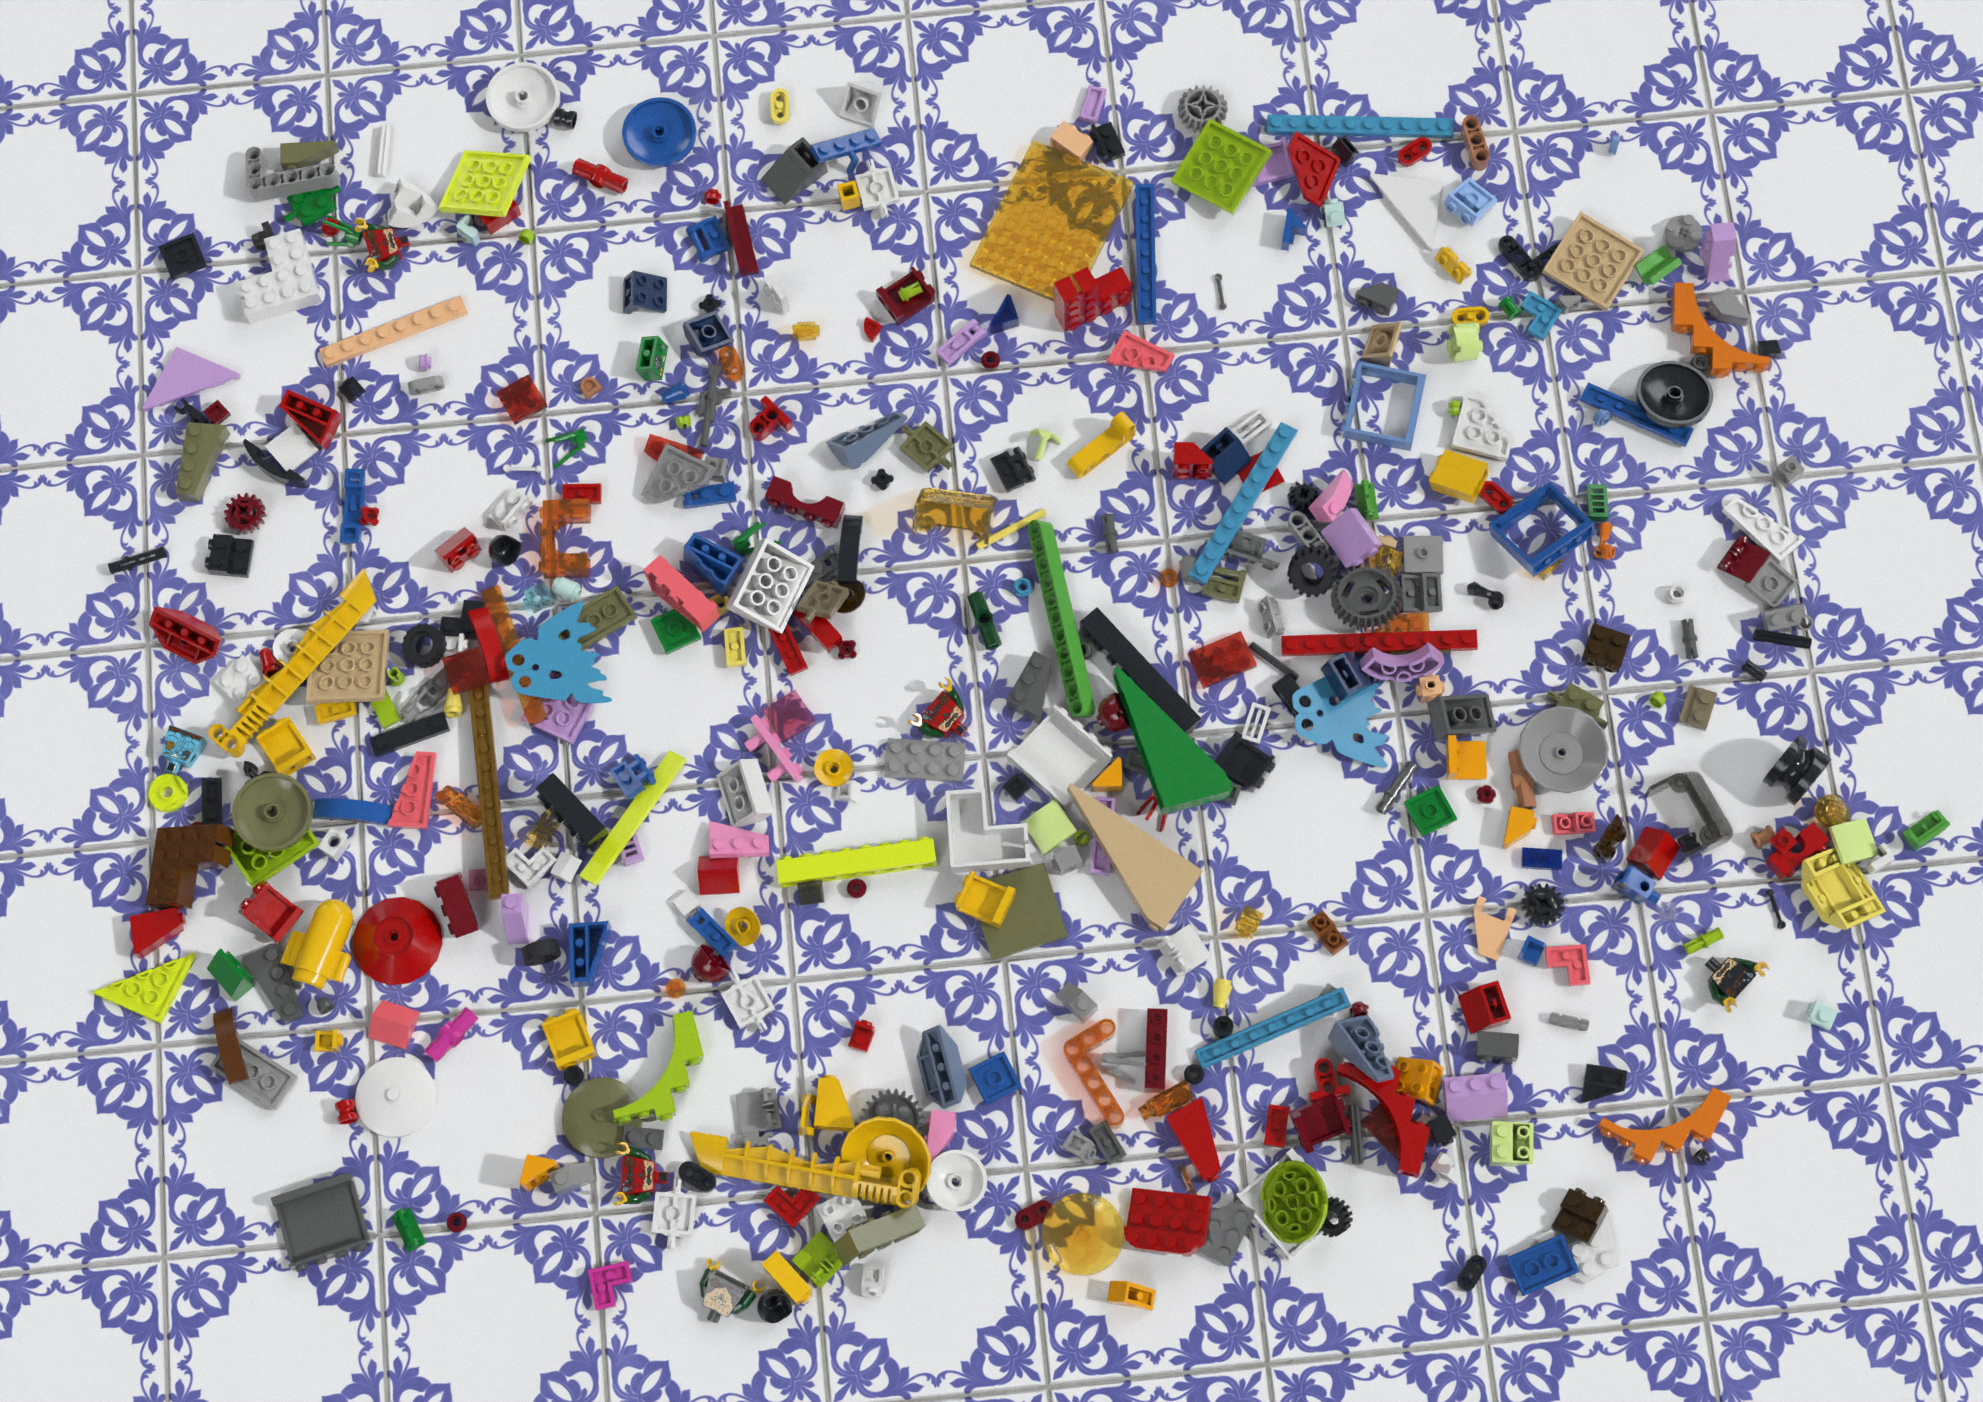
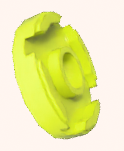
M163 774L152 781L148 791L151 804L162 812L179 810L188 799L187 784L177 775ZM166 789H173V794L170 797H164L163 793Z

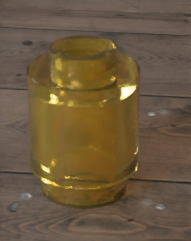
M815 321L797 322V324L792 326L794 340H817V336H820V326L816 325Z

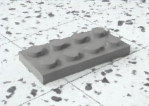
M888 738L884 777L963 783L966 743Z
M239 1039L249 1079L234 1083V1085L273 1110H276L298 1076ZM218 1053L208 1068L227 1080L220 1053Z

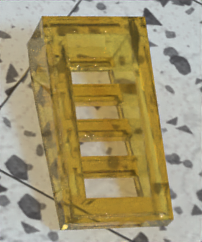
M550 808L544 812L526 834L525 842L537 850L547 845L561 825L552 816ZM550 816L551 818L556 820V823L554 824L553 822L548 820L547 817ZM545 823V824L549 825V826L552 827V828H551V829H548L547 827H545V826L542 825V824ZM540 829L541 831L545 832L546 835L544 836L543 834L538 832V830Z

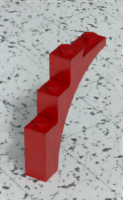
M1340 1063L1337 1075L1364 1087L1375 1096L1389 1114L1399 1142L1398 1174L1418 1178L1430 1127H1426V1124L1423 1122H1410L1416 1099L1411 1098L1412 1095L1407 1093L1396 1094L1401 1070H1397L1396 1066L1391 1065L1394 1078L1376 1083L1352 1063Z

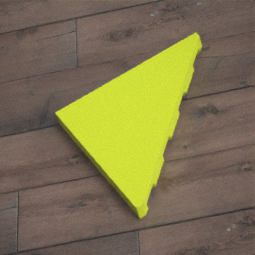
M191 953L186 957L172 960L157 968L143 971L133 977L114 982L99 990L96 989L93 991V994L162 1024L197 955Z

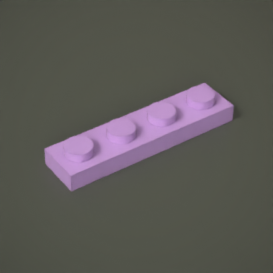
M1096 796L1097 801L1115 812L1116 798ZM1093 835L1090 874L1110 876L1111 862Z

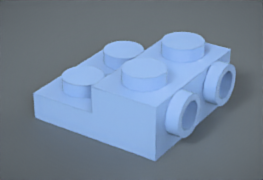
M1468 177L1447 195L1443 205H1445L1448 212H1454L1459 216L1463 224H1469L1472 227L1483 218L1484 214L1496 204L1498 199Z

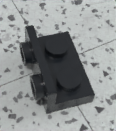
M1111 122L1098 127L1095 124L1091 125L1089 136L1092 138L1093 143L1095 142L1097 155L1103 159L1104 163L1125 156L1124 148Z

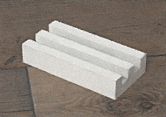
M1260 408L1233 428L1231 432L1245 446L1272 425V421ZM1257 417H1262L1257 422L1252 424L1249 428H1247L1245 431H1243L1241 434H1238L1240 430H1242L1244 427L1250 424ZM1266 421V423H1264L1262 426H1260L1258 429H1256L1254 432H1252L1250 435L1243 439L1244 436H1246L1248 433H1250L1252 430H1254L1256 427H1258L1260 424Z
M1252 702L1242 732V739L1259 746L1271 711L1270 707ZM1257 708L1259 710L1251 734L1247 736L1254 710ZM1262 711H1266L1258 737L1256 739L1254 738V735Z

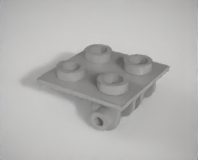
M769 1087L761 1088V1091L736 1095L742 1134L782 1128L776 1088L769 1089Z

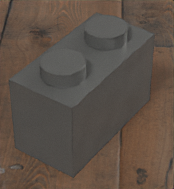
M1490 1031L1477 1032L1476 1059L1486 1063H1490L1492 1060H1499L1502 1064H1513L1518 1059L1519 1034Z

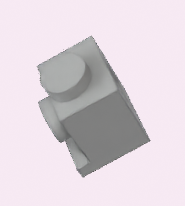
M706 456L703 462L716 468L711 480L725 483L729 470L728 459Z

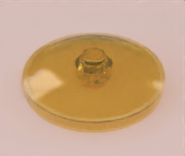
M1075 1193L1060 1199L1049 1210L1042 1227V1241L1048 1257L1058 1268L1072 1275L1090 1276L1104 1271L1118 1258L1124 1243V1227L1118 1211L1106 1199L1091 1193Z

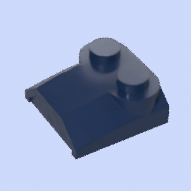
M717 310L683 323L685 337L694 353L699 357L706 358L713 351L734 342V339L730 336L720 319Z

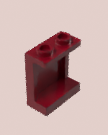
M914 267L910 268L909 274L886 289L882 286L876 289L877 299L897 325H900L935 302L934 294L936 292L931 284L927 285L920 270L917 271ZM919 281L923 292L909 298V301H902L898 293L901 287L904 289Z
M1334 1093L1289 1111L1300 1145L1306 1154L1313 1152V1146L1343 1133L1347 1136L1351 1135L1349 1128L1352 1125L1348 1116L1344 1115L1343 1110H1346L1344 1102L1341 1098L1338 1099Z

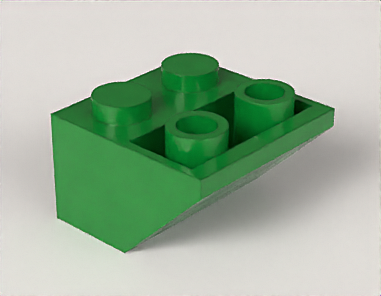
M220 948L208 965L207 970L234 1001H237L254 987L251 983L253 978L229 951L225 953Z

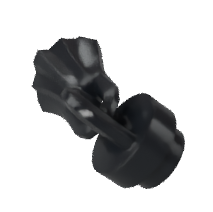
M1475 581L1468 584L1467 592L1469 595L1488 598V604L1493 610H1499L1503 607L1504 596L1501 592L1484 588Z

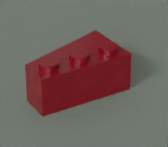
M461 872L435 882L436 886L434 887L437 898L441 897L443 905H441L443 915L449 918L450 923L447 925L450 934H455L456 938L480 929L468 898L467 889L463 885Z

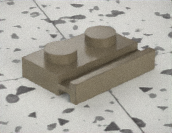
M1690 684L1678 722H1683L1686 725L1705 731L1717 693L1700 687L1697 688Z

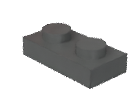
M1106 1120L1088 1130L1109 1166L1127 1156Z
M623 1126L622 1142L627 1143L628 1147L662 1150L664 1130Z

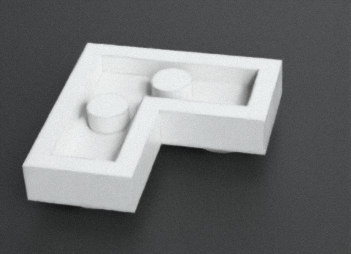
M770 275L764 277L765 285L763 289L768 296L771 295L774 299L772 302L775 308L781 310L784 315L790 312L788 297L779 282H774Z
M544 846L530 860L516 847L506 856L507 868L529 889L557 861Z

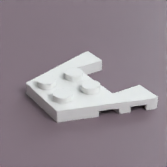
M1609 1212L1605 1216L1590 1246L1578 1240L1568 1245L1580 1271L1574 1274V1276L1582 1284L1591 1281L1620 1264ZM1551 1229L1535 1238V1240L1539 1244L1555 1237V1234Z

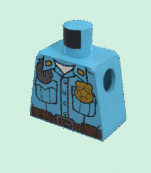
M169 725L162 749V756L169 761L166 771L176 775L181 765L191 768L208 744L203 736Z

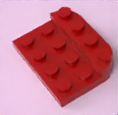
M1132 1188L1127 1225L1124 1226L1125 1240L1139 1251H1152L1190 1257L1206 1243L1213 1198L1202 1195Z

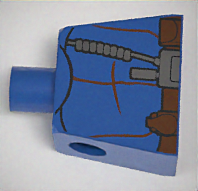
M1632 865L1619 871L1610 887L1639 904L1648 900L1656 905L1661 897V894L1653 890L1656 882Z

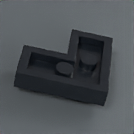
M464 600L461 618L442 616L440 624L442 634L450 637H459L461 633L465 635L466 639L477 640L467 612L483 608V601Z

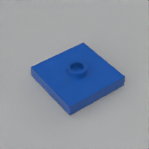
M1004 1051L968 1069L986 1106L1022 1088Z

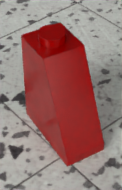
M177 907L129 916L134 955L139 959L144 958L183 932V924H186L184 913Z

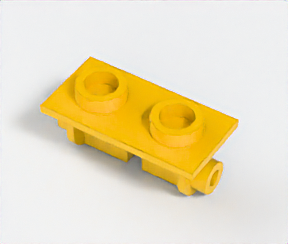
M1443 246L1440 248L1434 259L1461 284L1465 277L1468 278L1472 274L1471 268L1463 261L1458 262L1459 257L1451 248Z

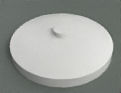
M528 62L515 63L504 67L491 79L486 91V104L491 117L503 128L515 132H529L544 126L554 117L556 109L560 104V91L554 76L544 67Z
M403 1057L387 1058L372 1065L361 1077L355 1095L356 1109L362 1122L374 1133L388 1138L406 1137L420 1130L431 1118L437 1101L436 1086L429 1072L416 1061Z

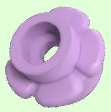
M427 353L426 355H420L419 370H425V372L427 368L431 369L432 358L428 357Z

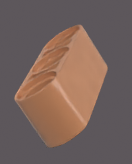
M1468 115L1463 119L1461 135L1472 168L1476 171H1483L1488 165L1489 150L1478 118L1474 115ZM1474 141H1475V142H1478L1479 144H1478V145H1475V144H1473V143H1471V142H1474ZM1476 158H1482L1484 161H1479Z

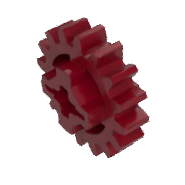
M245 493L244 497L237 494L238 499L231 498L232 503H226L228 510H224L226 515L224 519L228 523L229 528H234L236 533L241 530L242 534L245 535L246 530H249L252 534L253 528L259 530L258 524L265 523L262 517H267V514L264 512L266 507L262 504L261 499H257L254 494L251 497L248 493ZM241 510L246 512L249 515V517H247V515H244Z

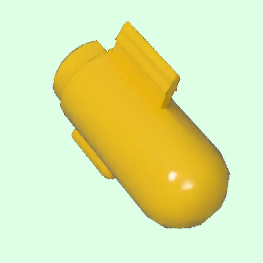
M327 899L316 907L306 934L292 930L280 963L293 967V982H304L320 990L324 988L326 981L330 982L333 980L342 983L351 960L350 954L342 952L353 924L354 916L347 903L338 899Z

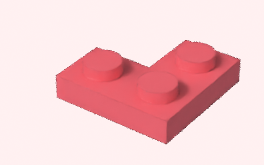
M1585 944L1545 947L1547 969L1567 967L1569 987L1590 985Z

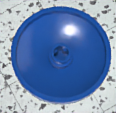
M664 97L647 99L637 104L626 116L622 128L624 145L632 158L643 165L657 168L668 167L683 160L691 152L697 136L695 120L688 108L676 100Z

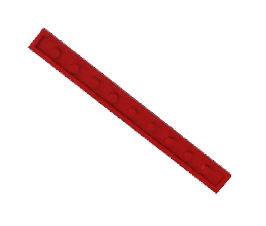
M1477 629L1281 636L1282 657L1340 655L1352 651L1354 654H1366L1372 647L1383 653L1417 651L1428 642L1438 650L1472 651L1478 649Z

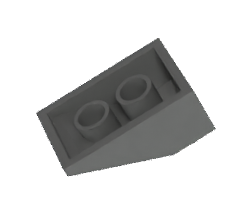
M1488 694L1439 696L1427 703L1435 741L1447 740L1448 735H1456V739L1497 731Z

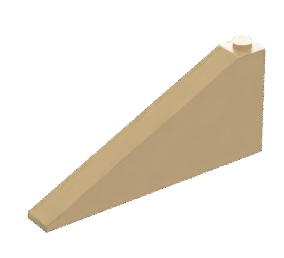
M1070 783L1067 792L1106 857H1108L1144 920L1148 923V927L1155 932L1160 931L1163 933L1201 876L1203 870Z

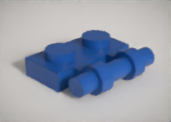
M638 754L632 756L633 762L630 764L623 760L609 770L629 800L645 790L642 785L645 781L649 785L656 783L654 773L651 769L647 768L646 761ZM640 770L641 773L636 776L634 772Z

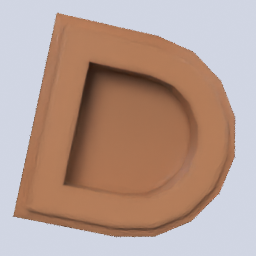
M586 377L580 383L581 392L587 400L603 390L599 382L593 377Z

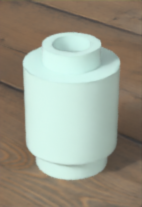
M557 577L552 585V591L556 595L572 602L575 599H579L582 593L579 583L565 577Z

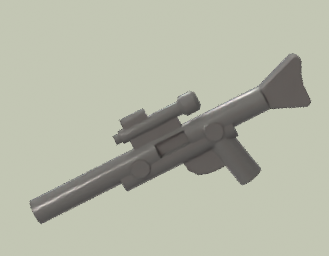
M708 363L710 381L707 399H704L706 393L700 392L699 406H696L695 412L698 414V417L705 414L700 446L707 447L710 425L714 422L716 405L722 404L724 396L732 395L731 387L721 389L716 387L717 378L723 371V368Z

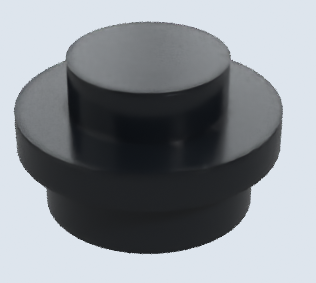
M570 1066L564 1072V1080L571 1086L579 1085L584 1079V1072L579 1066Z

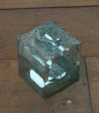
M544 581L523 591L526 598H523L527 609L532 608L534 614L555 604ZM535 596H542L539 601H533Z

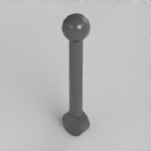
M1216 274L1215 281L1218 284L1221 303L1219 307L1221 310H1225L1227 305L1224 303L1221 285L1222 275Z

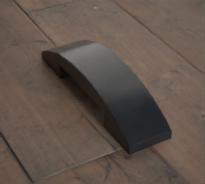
M244 439L243 444L258 468L270 478L291 487L307 488L309 486L305 478L293 470L289 469L284 474L262 459L264 454L261 449Z
M844 515L840 537L837 582L857 583L863 516Z

